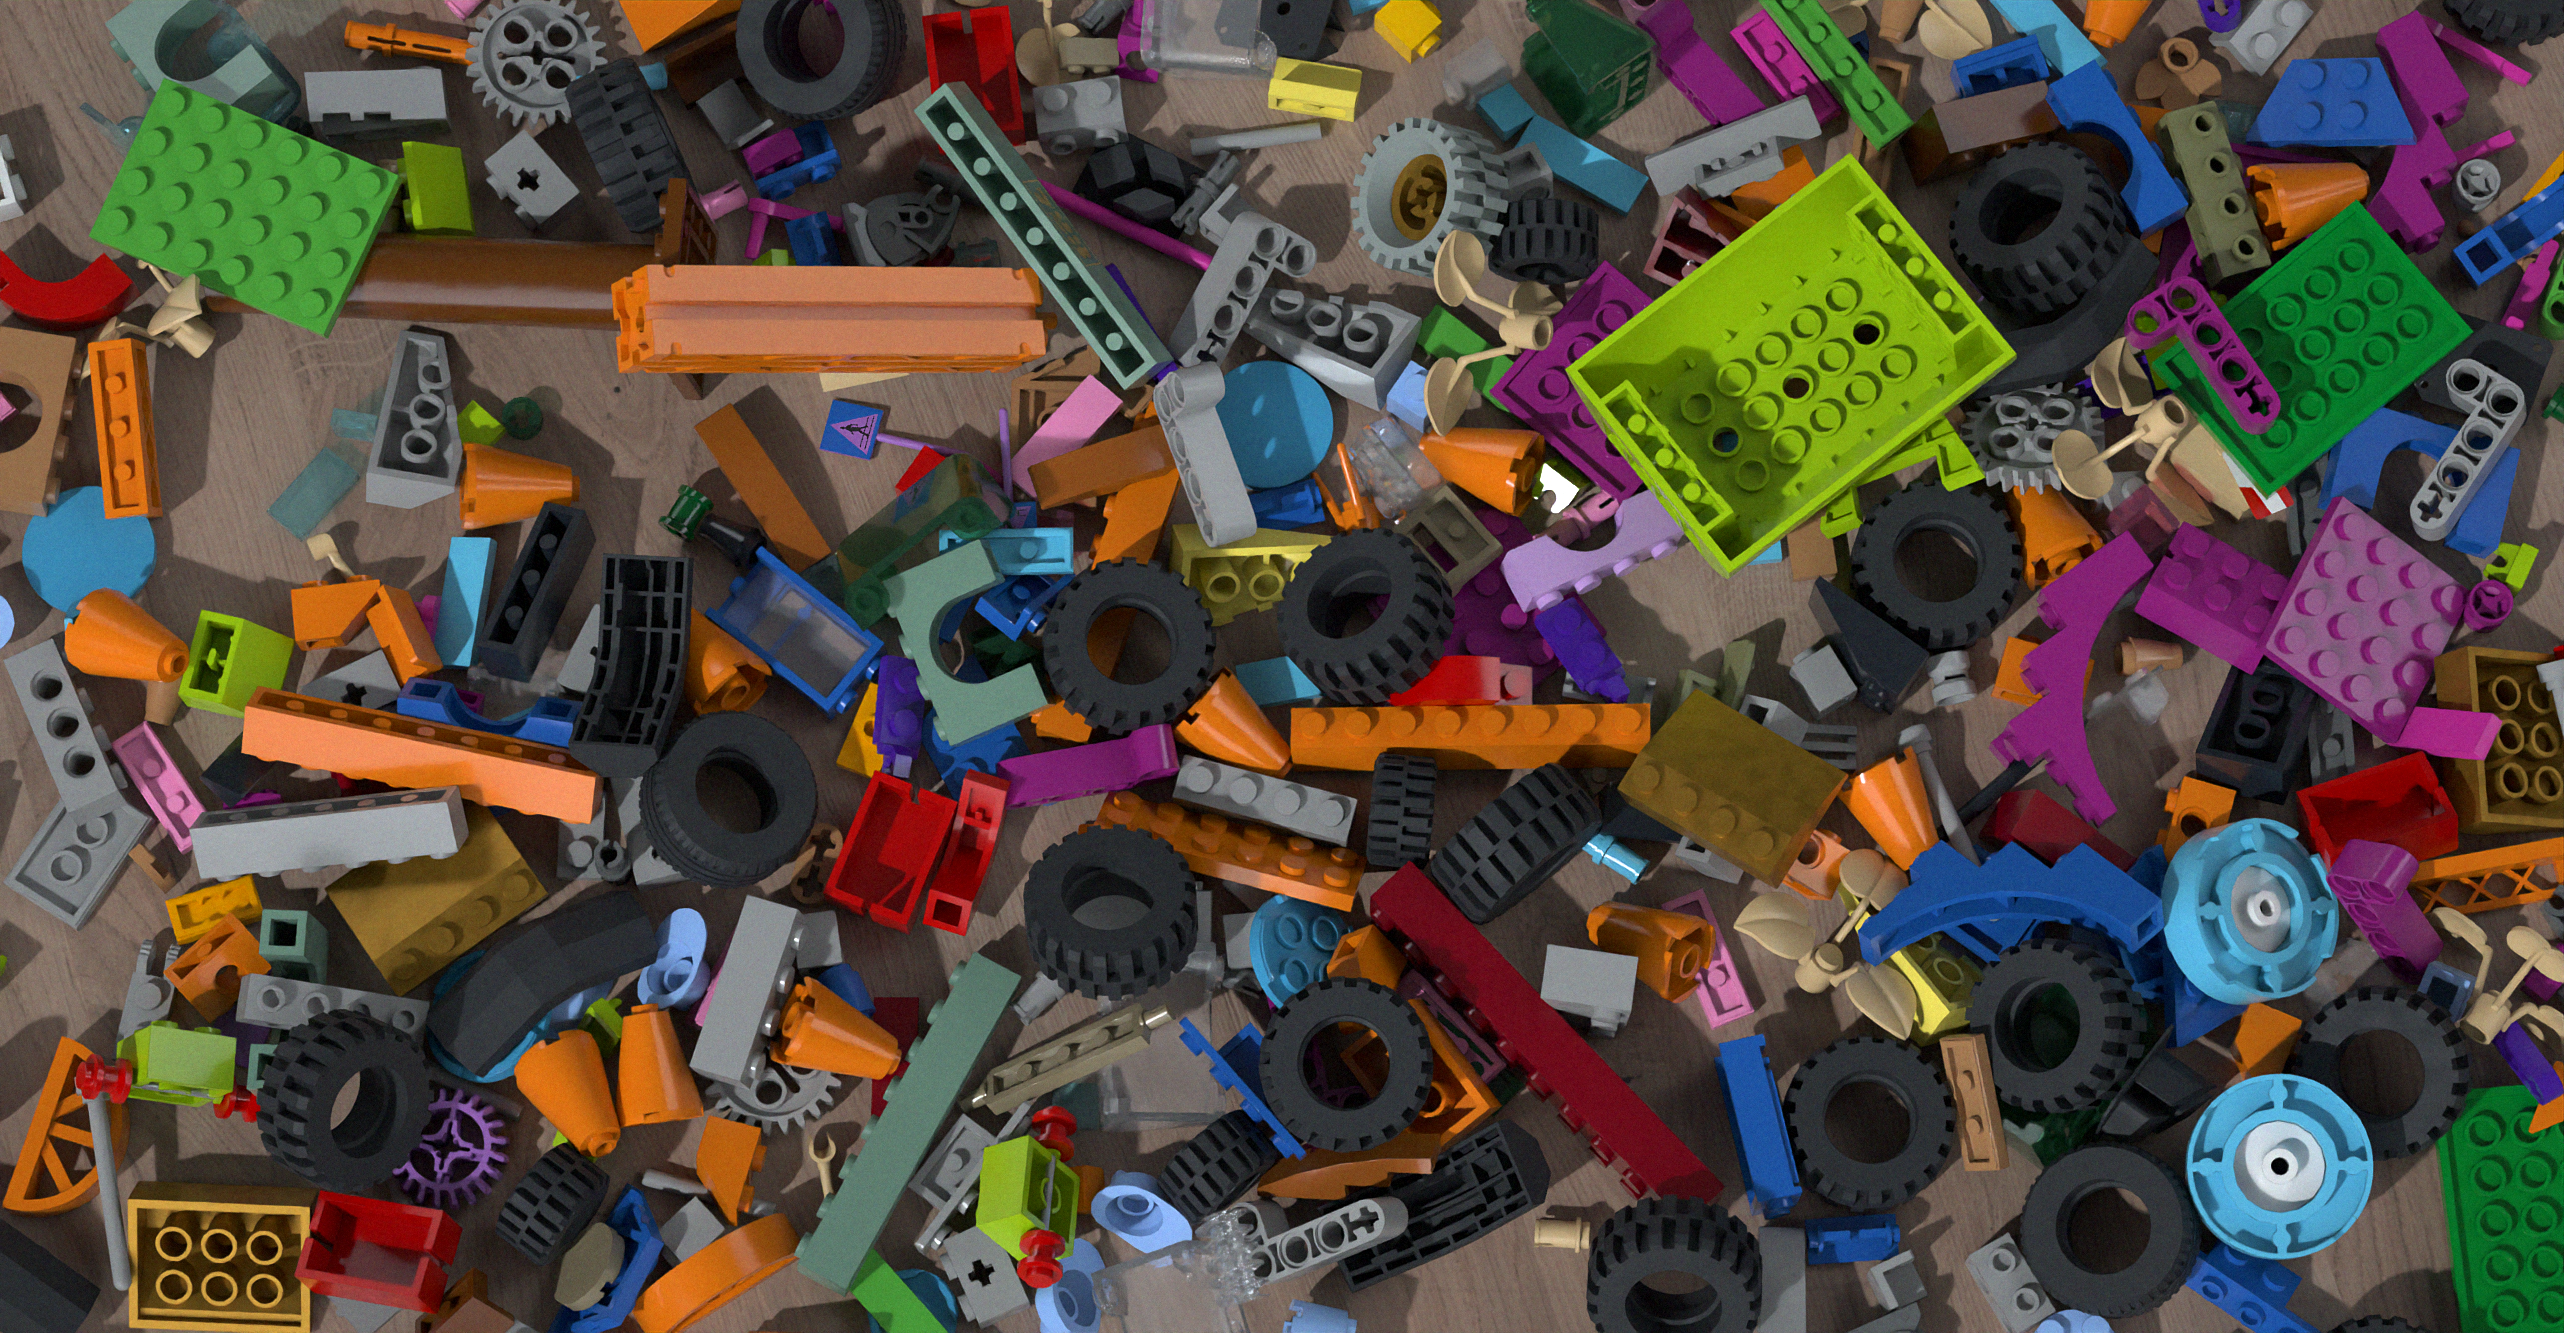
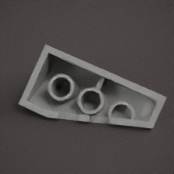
M1263 287L1241 329L1340 395L1379 412L1387 402L1388 393L1410 362L1422 326V319L1385 302L1370 300L1369 305L1366 306L1345 303L1344 297L1330 295L1329 301L1305 298L1300 291Z
M400 330L366 472V502L412 509L455 492L463 449L461 438L459 437L457 413L453 401L444 337Z

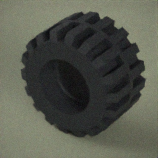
M1535 198L1508 203L1507 213H1498L1496 222L1503 224V228L1499 236L1491 234L1488 239L1494 246L1488 254L1489 270L1495 273V275L1514 282L1532 280L1542 285H1552L1578 281L1591 276L1598 268L1599 215L1596 214L1595 210L1568 200Z
M1380 753L1375 760L1366 856L1371 865L1403 867L1410 860L1418 869H1424L1429 862L1438 769L1434 758Z
M1243 1109L1235 1110L1215 1120L1189 1141L1163 1168L1157 1185L1192 1225L1202 1224L1219 1215L1257 1183L1271 1168L1279 1150Z
M559 1144L546 1152L514 1188L499 1214L495 1233L539 1267L545 1266L561 1256L569 1248L580 1231L586 1228L607 1194L610 1176L569 1144Z

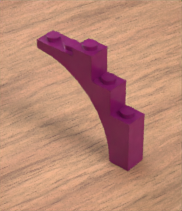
M2415 10L2380 28L2376 37L2375 47L2416 135L2417 145L2395 146L2393 162L2385 181L2366 208L2368 213L2406 256L2413 252L2417 255H2422L2440 243L2439 239L2442 236L2445 221L2425 189L2427 188L2429 192H2432L2448 184L2452 180L2458 159L2438 128V125L2444 129L2461 120L2470 97L2418 10Z
M2128 530L2040 591L2036 600L2039 604L2037 612L2050 629L2056 627L2059 632L2024 656L2020 664L2023 670L2020 676L2026 687L2034 695L2040 693L2043 698L2010 720L2003 731L2007 736L2004 739V744L2017 761L2024 759L2027 765L2032 767L2043 758L2046 759L2048 763L2045 765V769L2050 778L2057 786H2066L2075 798L2072 801V805L2077 814L2086 823L2092 821L2097 829L2111 821L2118 810L2099 780L2087 747L2082 715L2084 676L2092 645L2103 623L2122 598L2145 580L2154 567Z

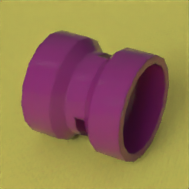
M2485 580L2478 583L2469 593L2467 604L2462 612L2465 624L2471 630L2478 633H2490L2497 630L2513 608V596L2510 590L2503 583L2496 580Z

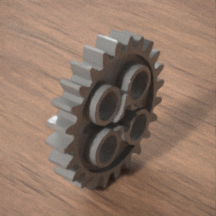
M501 0L502 10L492 4L488 5L486 13L490 20L477 17L475 27L480 32H470L467 41L475 47L468 48L465 52V59L476 63L467 67L466 75L468 77H479L473 84L472 91L473 93L487 92L482 105L487 107L496 102L499 105L496 115L498 119L509 111L513 113V126H517L522 117L528 118L531 130L535 129L538 119L541 118L544 119L547 127L552 129L555 116L557 115L566 124L570 123L572 115L565 96V89L567 87L563 89L553 88L548 84L546 77L555 74L560 75L566 79L569 85L577 76H584L606 66L608 63L607 59L597 56L605 51L606 42L593 41L598 36L600 27L592 26L586 28L585 25L590 13L587 11L576 16L573 13L576 5L574 0L565 7L559 5L560 0H551L550 2L544 0H517V3H513L512 0ZM509 30L520 31L526 37V41L521 44L511 43L506 39L504 33ZM553 33L563 34L567 37L570 44L566 47L554 46L550 43L548 36ZM532 53L539 54V59L542 61L541 65L533 64V58L530 57ZM503 54L509 58L501 60L497 55ZM573 59L575 64L570 65L564 60ZM508 71L518 72L522 75L525 82L521 85H510L504 80L502 75Z
M2061 382L2056 384L2053 389H2047L2046 385L2037 386V388L2008 392L2002 396L1999 394L1989 396L1990 403L1977 400L1975 402L1976 412H1967V423L1961 424L1962 437L1960 438L1985 472L1987 486L1990 487L2001 481L2003 492L2009 491L2014 485L2019 486L2021 495H2025L2029 486H2035L2039 494L2044 493L2045 485L2051 484L2058 491L2062 490L2058 471L2055 470L2053 464L2052 444L2054 439L2063 431L2075 429L2083 432L2094 442L2098 454L2101 450H2105L2104 419H2101L2100 408L2092 407V398L2090 396L2080 399L2078 388L2064 393L2063 383Z
M782 996L777 1008L779 1011H781L784 1004ZM767 1040L764 1048L770 1054L771 1041ZM781 1064L783 1070L800 1087L798 1093H793L771 1067L766 1070L763 1069L759 1079H753L750 1090L700 1075L702 1081H714V1084L705 1091L707 1097H722L715 1106L719 1114L731 1108L732 1112L729 1120L739 1122L744 1117L746 1119L745 1124L755 1127L760 1123L766 1137H770L773 1126L778 1124L785 1136L789 1135L790 1122L796 1121L799 1127L803 1130L806 1129L804 1116L808 1113L820 1120L822 1115L817 1105L822 1102L833 1106L834 1100L828 1093V1090L842 1089L843 1087L842 1082L833 1077V1072L814 1069L809 1074L800 1075L793 1071V1066ZM768 1084L778 1085L782 1088V1095L777 1102L767 1105L758 1100L759 1092L764 1086Z

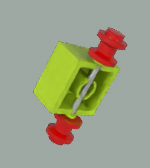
M152 1021L150 1026L135 1030L134 1034L117 1042L114 1066L104 1065L101 1055L91 1054L86 1062L79 1064L76 1072V1087L81 1089L84 1099L94 1100L100 1092L109 1093L111 1102L116 1104H123L127 1097L191 1107H201L213 1101L214 1113L217 1118L227 1119L235 1111L241 1112L243 1121L247 1123H255L257 1121L256 1112L261 1111V1106L256 1102L257 1097L247 1090V1083L246 1085H238L234 1076L237 1038L221 1036V1030L213 1027H197L193 1031L178 1029L179 1024L173 1021Z
M1048 1106L1033 1115L1032 1128L1039 1134L1038 1136L1032 1138L1030 1135L985 1147L982 1169L980 1171L976 1227L1019 1261L1017 1264V1275L1034 1288H1047L1060 1281L1063 1276V1266L1057 1260L1073 1256L1080 1177L1063 1163L1069 1161L1074 1156L1075 1145L1067 1137L1076 1132L1077 1119L1068 1110L1060 1106Z

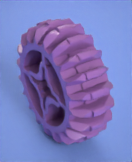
M440 1088L437 1092L438 1102H429L428 1110L432 1112L430 1122L439 1117L449 1115L448 1119H444V1124L438 1133L433 1135L421 1134L424 1138L419 1147H413L407 1155L410 1160L402 1168H394L391 1172L395 1179L408 1177L401 1186V1189L406 1194L418 1188L415 1196L417 1203L424 1204L430 1195L433 1194L432 1207L436 1210H441L445 1197H448L450 1207L455 1211L460 1209V1196L465 1195L466 1200L473 1206L477 1204V1198L473 1193L474 1190L480 1188L487 1196L492 1193L491 1187L485 1182L488 1177L495 1181H502L504 1176L498 1169L494 1168V1165L509 1164L510 1158L504 1153L497 1152V1149L510 1146V1139L507 1136H495L506 1128V1124L502 1119L489 1122L496 1113V1109L491 1104L479 1111L482 1105L481 1096L474 1094L465 1104V1091L458 1088L454 1093L453 1100L449 1101L445 1088ZM463 1116L473 1120L480 1126L484 1137V1148L475 1147L473 1143L463 1141L464 1128L461 1126ZM454 1137V1144L463 1151L450 1152L448 1159H445L444 1162V1155L435 1148L448 1146L450 1140ZM414 1150L434 1157L435 1182L425 1179L418 1173L414 1163ZM480 1162L468 1177L449 1184V1180H453L455 1171L460 1165Z

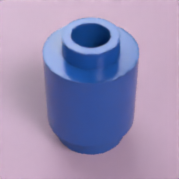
M845 963L832 967L817 978V981L869 1019L876 1013V1008L859 972L853 971L850 964Z

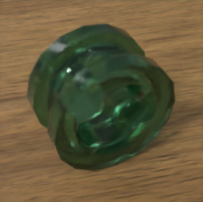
M513 398L507 402L502 411V421L506 431L517 440L532 439L542 429L544 422L542 412L537 403L530 398ZM524 409L527 415L530 411L534 413L533 416L528 418L530 425L526 428H521L519 423H516L515 426L511 424V422L517 419L515 412Z

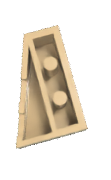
M2187 409L2188 423L2176 432L2179 438L2170 445L2162 461L2169 463L2186 481L2194 486V490L2233 524L2238 525L2254 515L2222 456L2224 450ZM2137 421L2135 422V424H2134V426H2133V428H2132L2131 433H2133L2134 431H2136V423H2137ZM2141 438L2136 440L2139 444L2143 443L2155 454L2162 442L2146 443Z

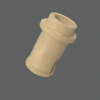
M1577 1217L1576 1221L1536 1218L1534 1247L1575 1248V1253H1580V1249H1589L1590 1222L1581 1221V1217Z

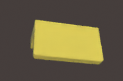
M1279 57L1276 61L1274 77L1270 81L1268 108L1354 122L1362 72L1356 69Z

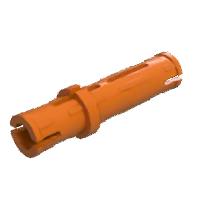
M348 20L346 25L344 46L347 48L354 47L382 52L383 57L393 58L394 54L468 66L476 63L465 59L466 49L475 47L467 42L468 39L399 29L395 23H387L386 26ZM417 44L427 45V46H433V47H440V48H446V49H450V50L439 49V48H433V47H426V46H420V45H417Z

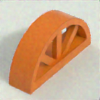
M61 1036L2 1204V1208L12 1215L30 1218L57 1216L81 1207L100 1193L96 1165L80 1182L73 1186L53 1146L57 1137L94 1149L91 1132L61 1124L63 1116L86 1105L82 1103V1096H77V1093L71 1095L75 1085L74 1077H76L79 1064L86 1062L89 1055L94 1054L84 1045L65 1036ZM127 1099L123 1104L112 1103L109 1100L111 1109L110 1134L116 1173L125 1157L130 1137V1112ZM47 1165L60 1193L47 1198L35 1199Z
M776 1213L755 1220L716 1240L674 1267L639 1296L631 1312L644 1333H682L799 1260L800 1258L794 1256V1253L801 1238L785 1213Z

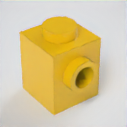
M1390 0L1375 14L1374 30L1407 62L1412 64L1419 56H1422L1424 59L1429 57L1441 44L1442 21L1440 19L1442 15L1429 0Z

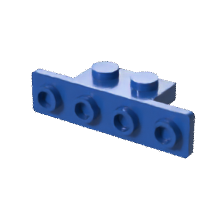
M1185 1016L1179 1022L1180 1027L1184 1030L1179 1036L1180 1040L1196 1057L1203 1052L1214 1064L1209 1070L1211 1075L1226 1091L1232 1086L1235 1087L1245 1099L1239 1106L1256 1125L1264 1120L1274 1131L1275 1134L1269 1140L1286 1159L1293 1154L1299 1161L1307 1156L1306 1151L1278 1121L1279 1119L1265 1097L1259 1075L1260 1046L1262 1038H1264L1250 1022L1221 1049L1216 1051Z
M2219 1238L2208 1255L2201 1250L2199 1251V1256L2196 1255L2195 1260L2197 1262L2192 1268L2191 1275L2185 1279L2187 1280L2185 1285L2234 1317L2244 1326L2256 1333H2321L2314 1326L2285 1308L2303 1278L2276 1260L2257 1258L2244 1254L2225 1244Z

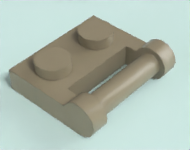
M1447 485L1391 529L1394 533H1402L1410 538L1440 570L1452 589L1451 598L1458 594L1466 582L1504 553L1503 547ZM1422 528L1457 565L1450 572L1446 573L1414 537Z

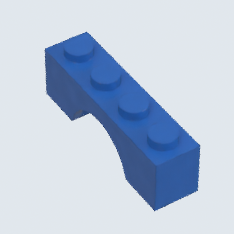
M2094 59L2050 84L2045 99L2068 134L2089 133L2098 135L2110 141L2120 151L2128 171L2127 185L2119 195L2124 206L2123 215L2126 217V225L2133 236L2142 241L2183 218L2189 205L2187 202L2189 196L2180 179L2177 177L2171 178L2164 167L2165 158L2159 146L2154 141L2148 142L2140 130L2142 124L2135 109L2129 104L2125 106L2116 93L2118 85L2113 75L2106 68L2101 70Z
M2564 174L2529 201L2500 220L2488 225L2452 250L2450 254L2451 259L2474 291H2477L2564 231Z
M409 677L397 697V714L569 749L568 741L583 702L540 696L532 710L523 717L511 721H495L471 711L460 699L453 683Z

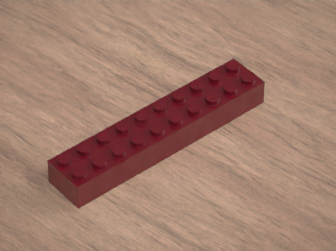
M1410 860L1370 896V915L1373 918L1369 922L1370 925L1374 924L1388 940L1393 938L1404 950L1402 954L1407 959L1406 963L1418 974L1424 970L1434 981V984L1431 986L1432 989L1449 1006L1454 1002L1466 1015L1462 1020L1480 1038L1486 1035L1496 1045L1497 1048L1493 1052L1506 1064L1509 1070L1512 1071L1517 1067L1527 1077L1528 1081L1525 1083V1086L1541 1103L1548 1099L1558 1109L1560 1113L1556 1118L1569 1133L1575 1136L1580 1132L1591 1144L1587 1150L1602 1167L1607 1168L1611 1164L1622 1176V1179L1619 1181L1620 1185L1634 1200L1638 1201L1641 1197L1644 1199L1652 1196L1654 1201L1663 1199L1664 1194H1677V1199L1689 1200L1690 1195L1703 1198L1704 1204L1709 1206L1720 1201L1725 1186L1578 1033L1548 1003L1540 998L1541 995Z

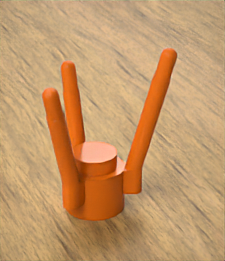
M1370 434L1367 438L1371 503H1369L1367 496H1360L1344 443H1338L1337 445L1340 463L1351 500L1342 504L1344 512H1341L1319 474L1313 472L1310 476L1311 479L1315 480L1321 498L1335 520L1338 533L1346 531L1348 536L1352 535V530L1369 528L1373 532L1374 528H1381L1380 521L1385 520L1381 506L1376 436Z

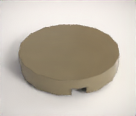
M600 1222L590 1224L580 1231L557 1263L552 1285L555 1300L574 1311H580L590 1308L603 1298L605 1293L600 1290L607 1281L612 1284L616 1280L624 1260L625 1243L616 1230Z

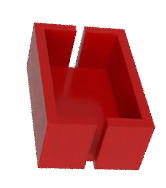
M1009 6L969 10L973 32L965 34L961 11L922 16L931 95L945 83L964 81L1013 147L1026 145ZM938 144L940 156L947 155Z
M2423 751L2296 792L2298 826L2312 853H2319L2323 859L2327 872H2329L2345 845L2351 839L2398 846L2413 855L2417 862L2458 849V815L2443 787L2438 786V778Z
M875 770L823 894L826 902L830 905L863 918L867 910H869L872 921L910 936L949 843L958 809V802L920 788L917 795L920 804L918 805L913 803L916 795L911 783Z
M320 1190L309 1229L328 1246L333 1247L330 1253L314 1238L306 1237L294 1276L316 1294L438 1314L449 1277L442 1268L443 1266L452 1267L463 1228L442 1210Z

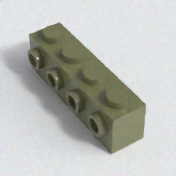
M2215 100L2166 113L2154 125V129L2171 178H2179L2187 190L2189 196L2187 202L2189 205L2184 215L2210 289L2258 276L2271 265V246L2268 238L2260 232L2256 221L2257 206L2255 200L2250 193L2246 192L2241 178L2243 175L2241 160L2237 153L2232 152L2228 141L2229 128L2226 117L2222 112H2218Z

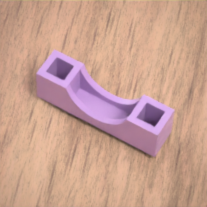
M1648 489L1622 501L1614 516V539L1606 546L1593 551H1574L1562 547L1550 537L1544 535L1508 551L1499 568L1524 613L1537 607L1540 611H1546L1558 605L1564 599L1563 596L1577 590L1578 594H1584L1599 586L1602 582L1601 579L1613 573L1617 577H1622L1640 566V561L1652 556L1655 560L1669 556L1678 549L1677 544L1684 532Z

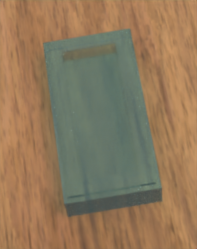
M325 446L271 505L267 513L302 542L360 479V476Z

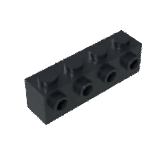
M544 502L477 643L479 654L489 675L527 684L530 683L596 542L585 510Z

